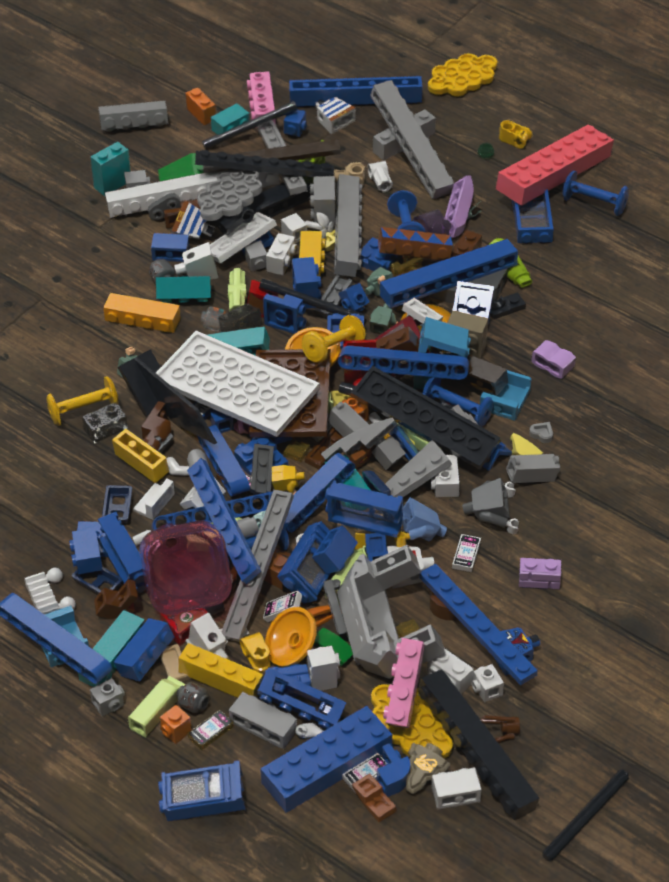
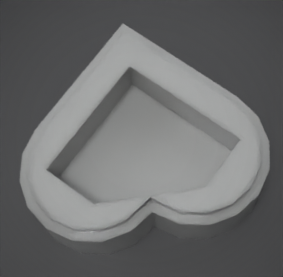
M550 422L531 425L529 435L534 439H539L542 443H550L553 440Z

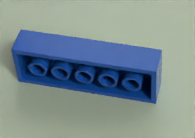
M366 706L262 767L261 783L285 813L342 780L344 773L378 753L382 756V746L389 743L392 746V733Z

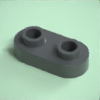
M169 193L152 203L148 207L150 218L161 220L165 218L164 210L179 208L181 203L179 196Z

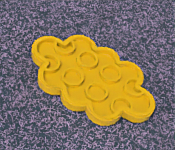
M463 54L458 59H450L445 62V65H439L432 69V78L428 81V90L437 95L448 92L453 96H462L468 90H478L481 84H488L493 81L494 71L497 68V59L491 55L477 57L474 54Z
M379 685L372 690L371 702L375 707L372 712L392 733V744L400 745L401 751L405 755L410 757L408 752L412 743L424 747L427 743H431L443 751L441 755L443 758L448 757L452 753L453 743L449 737V732L444 730L441 721L431 712L426 701L419 696L418 689L416 690L409 729L388 725L386 719L383 718L385 706H389L390 698L387 697L389 685Z

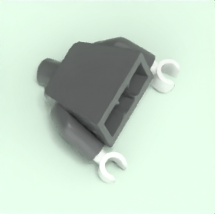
M501 478L493 481L488 480L471 491V502L462 504L465 515L475 513L479 522L491 523L503 528L507 526V531L510 534H517L519 521L517 519L508 521V518H510L508 497H513L516 491L513 483L507 482L504 485Z

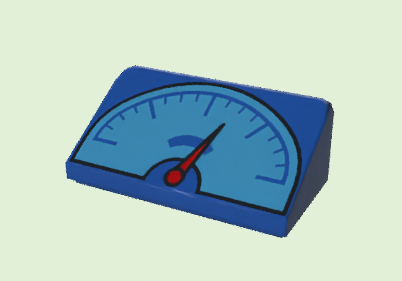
M396 426L389 432V435L400 443L408 461L419 452L401 426Z

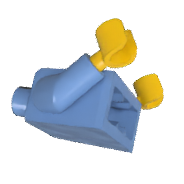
M410 497L403 507V528L405 532L399 531L394 542H396L397 547H403L406 545V539L422 538L431 541L435 535L443 537L446 534L447 527L440 524L438 514Z

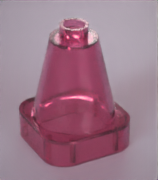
M199 520L184 524L168 523L149 532L142 539L140 557L146 592L153 607L158 612L173 615L215 606L222 603L229 596L232 582L225 540L217 527L211 522ZM175 538L177 540L176 545L168 548L166 546L167 539Z

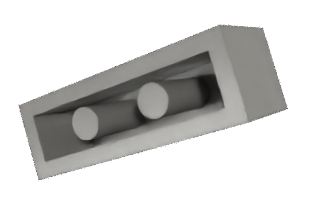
M242 692L229 709V719L232 721V724L282 749L287 746L296 734L297 719L293 715L284 713L276 709L275 706L258 700L253 695Z

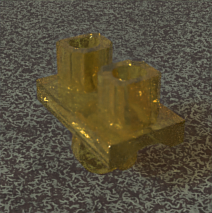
M406 256L404 264L401 265L398 262L391 264V272L396 277L422 268L421 262L423 258Z

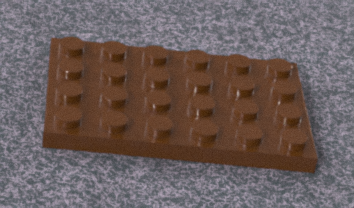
M303 349L256 350L257 357L320 383V389L278 437H327L331 349L327 350V358L321 363L310 361L305 356ZM250 425V437H276Z

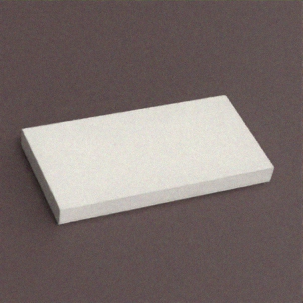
M257 212L254 214L251 222L242 223L229 235L225 234L210 244L214 260L222 263L277 225L275 220Z

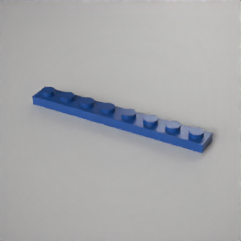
M200 458L187 472L242 582L247 584L261 572V569L207 462Z
M436 563L419 573V578L520 685L537 676L538 670Z

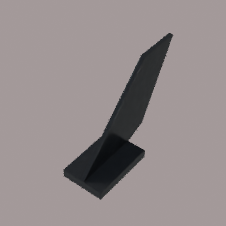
M151 349L117 367L145 417L151 413L158 401L165 403L167 416L174 424L212 444L217 443L199 409L156 374L161 367Z

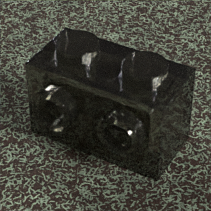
M251 304L242 305L218 317L221 332L262 326L260 308L254 307Z
M116 402L82 416L84 431L94 444L120 433L124 429H128L127 417Z

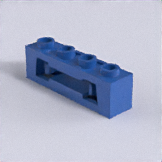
M269 667L257 692L262 701L270 704L272 702L280 705L279 708L286 712H291V710L297 712L299 717L304 720L310 721L312 719L319 722L318 725L324 729H328L338 723L346 705L345 701ZM287 686V690L297 695H300L306 699H309L317 704H319V702H322L319 707V710L315 711V707L310 706L304 702H301L286 694L282 696L284 687Z

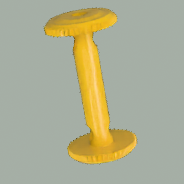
M348 315L341 320L339 324L340 330L328 336L322 337L321 334L315 331L307 332L302 339V349L305 356L314 363H321L327 358L328 347L344 340H365L366 333L363 323L357 317Z
M104 377V389L59 403L55 402L52 394H48L46 401L54 424L57 426L61 425L59 415L61 413L109 399L113 408H117L119 400L111 378Z

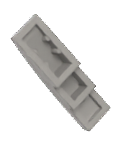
M393 418L372 423L340 439L322 452L321 455L329 461L335 454L342 453L343 451L350 456L363 444L370 449L398 424Z

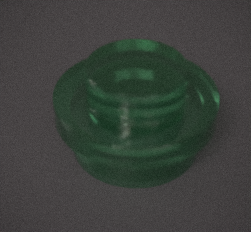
M483 143L478 148V155L483 158H490L494 155L495 150L490 143Z

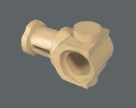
M361 162L350 163L345 167V170H334L335 182L338 181L339 174L359 177V184L363 186L365 168Z

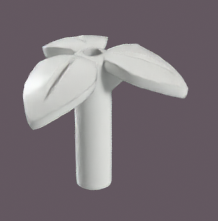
M317 213L318 223L306 221L305 223L307 228L322 231V238L326 239V232L331 233L334 230V222L329 223V218L325 214Z

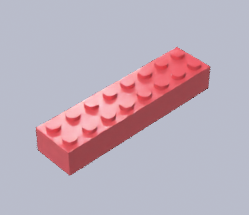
M586 125L498 173L496 190L522 206L542 195L547 189L549 191L565 182L570 172L576 171L578 175L609 158L614 140L593 126Z

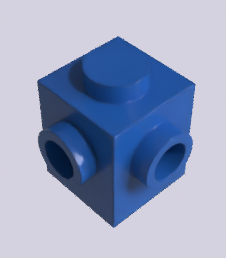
M296 110L286 115L284 119V134L300 137L303 130H306V111Z
M360 283L338 293L342 300V306L346 309L359 312L365 309L364 305L369 303Z

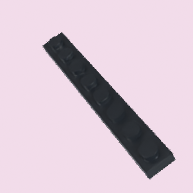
M207 150L196 151L195 165L313 178L334 176V166L327 163L314 164L310 161L296 162L292 159L279 160L273 157L268 159L261 158L260 156L232 155L225 152L213 153Z

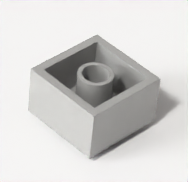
M335 176L314 177V184H310V194H314L310 195V206L314 207L311 209V219L318 223L317 213H323L329 218V223L334 222L335 226Z

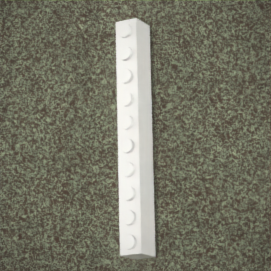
M239 169L202 173L106 192L105 196L110 217L148 210L152 203L169 193L177 194L180 201L195 200L200 193L207 191L209 183L217 181L220 174L224 172L237 173ZM259 172V181L262 183V187L280 184L278 174Z

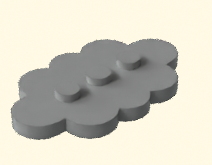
M239 170L237 173L224 172L218 176L217 181L209 183L207 191L200 193L197 197L198 205L201 207L200 214L202 219L214 221L223 215L235 216L240 214L243 207L250 205L253 202V197L262 192L259 172Z

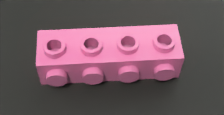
M269 72L249 73L250 80H247L249 100H252L250 101L252 120L275 110Z
M402 638L401 643H397L395 655H398L397 664H393L391 676H394L393 685H389L387 693L390 702L389 706H385L383 718L386 719L388 725L408 729L410 727L425 648L423 641Z

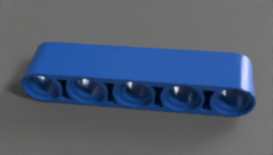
M216 425L209 426L217 441L216 444H212L199 436L197 437L217 474L219 473V475L224 477V481H221L227 492L233 497L250 491L249 481Z
M337 453L293 495L294 498L284 523L288 532L295 531L326 500V490L328 487H331L334 480L337 481V484H343L355 470V464L341 453Z

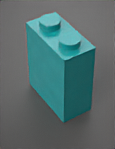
M119 142L91 156L94 188L103 196H105L106 192L115 191L126 185L125 172H131L129 151Z

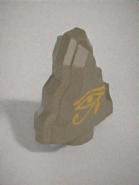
M412 743L408 752L410 755V773L406 781L407 792L412 795L424 787L427 781L432 780V775L446 772L451 764L441 757L443 751L431 743H427L425 747Z

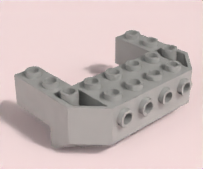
M408 545L371 562L364 553L361 554L350 568L337 591L355 662L357 665L361 664L366 671L388 679L394 677L391 676L393 664H397L398 655H395L398 642L401 643L402 638L424 642L425 648L422 664L445 654L441 636L431 624L400 639L398 637L385 589L421 573L417 557Z

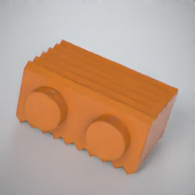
M199 88L186 92V105L190 113L202 125L211 123V117L217 114V105Z

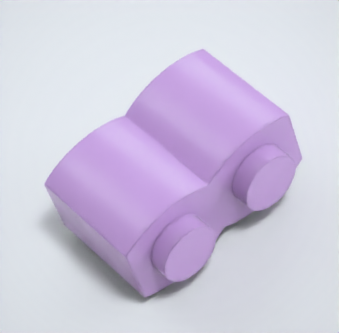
M545 340L532 354V363L547 370L551 375L560 379L575 366L576 357L572 352L560 349L556 343Z

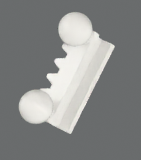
M51 568L46 575L42 572L24 579L35 608L44 615L70 605L73 610L76 607V602L72 597H64L58 604L50 584H48V582L56 584L63 579V573L59 568Z

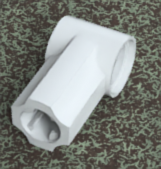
M386 162L368 164L367 168L370 179H374L378 190L388 192L392 188V181L388 174Z

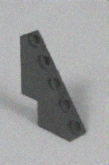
M507 269L466 283L494 286L492 299L496 300L507 281ZM457 286L431 294L429 297L454 304Z

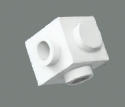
M492 664L473 671L472 688L476 693H479L484 702L503 695L504 682Z

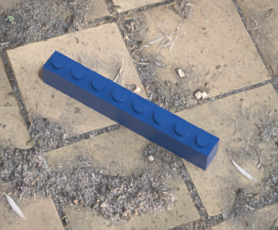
M421 76L289 80L290 102L294 101L297 107L316 106L317 101L320 99L326 102L332 98H338L348 104H375L371 97L373 86L390 80L397 86L402 99H405L406 103L422 102Z
M508 239L381 281L380 296L389 308L405 304L413 298L419 299L457 286L458 281L469 282L515 266L518 261V250Z

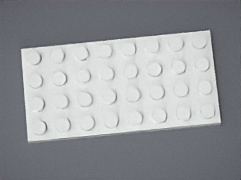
M195 331L156 372L181 395L276 437L320 389V383L198 331Z

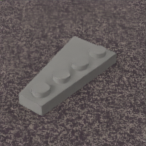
M431 440L385 484L391 490L393 497H404L451 466L452 463L437 444Z

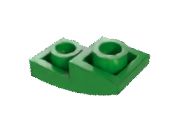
M325 628L316 633L313 646L316 649L332 646L334 654L338 653L340 666L353 656L351 646L335 633Z

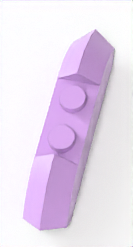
M465 176L454 183L442 225V231L445 235L457 237L465 229L473 197L471 176Z

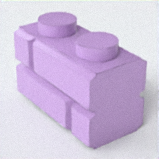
M520 558L519 587L560 589L561 560Z

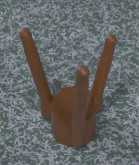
M484 715L480 719L483 723L500 724L501 733L506 735L495 738L497 742L514 739V734L520 733L518 717Z

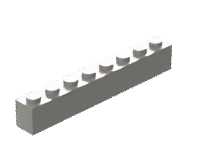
M392 80L374 85L371 93L373 101L431 198L435 199L450 194L454 185L453 179L448 175L445 165L439 160L437 152L431 147L429 139L425 137L421 126L414 118V114L408 109L406 101L402 99L397 86L393 84Z
M339 174L336 186L334 274L355 277L357 270L361 268L360 247L362 238L360 236L362 216L359 215H361L362 184H359V177Z

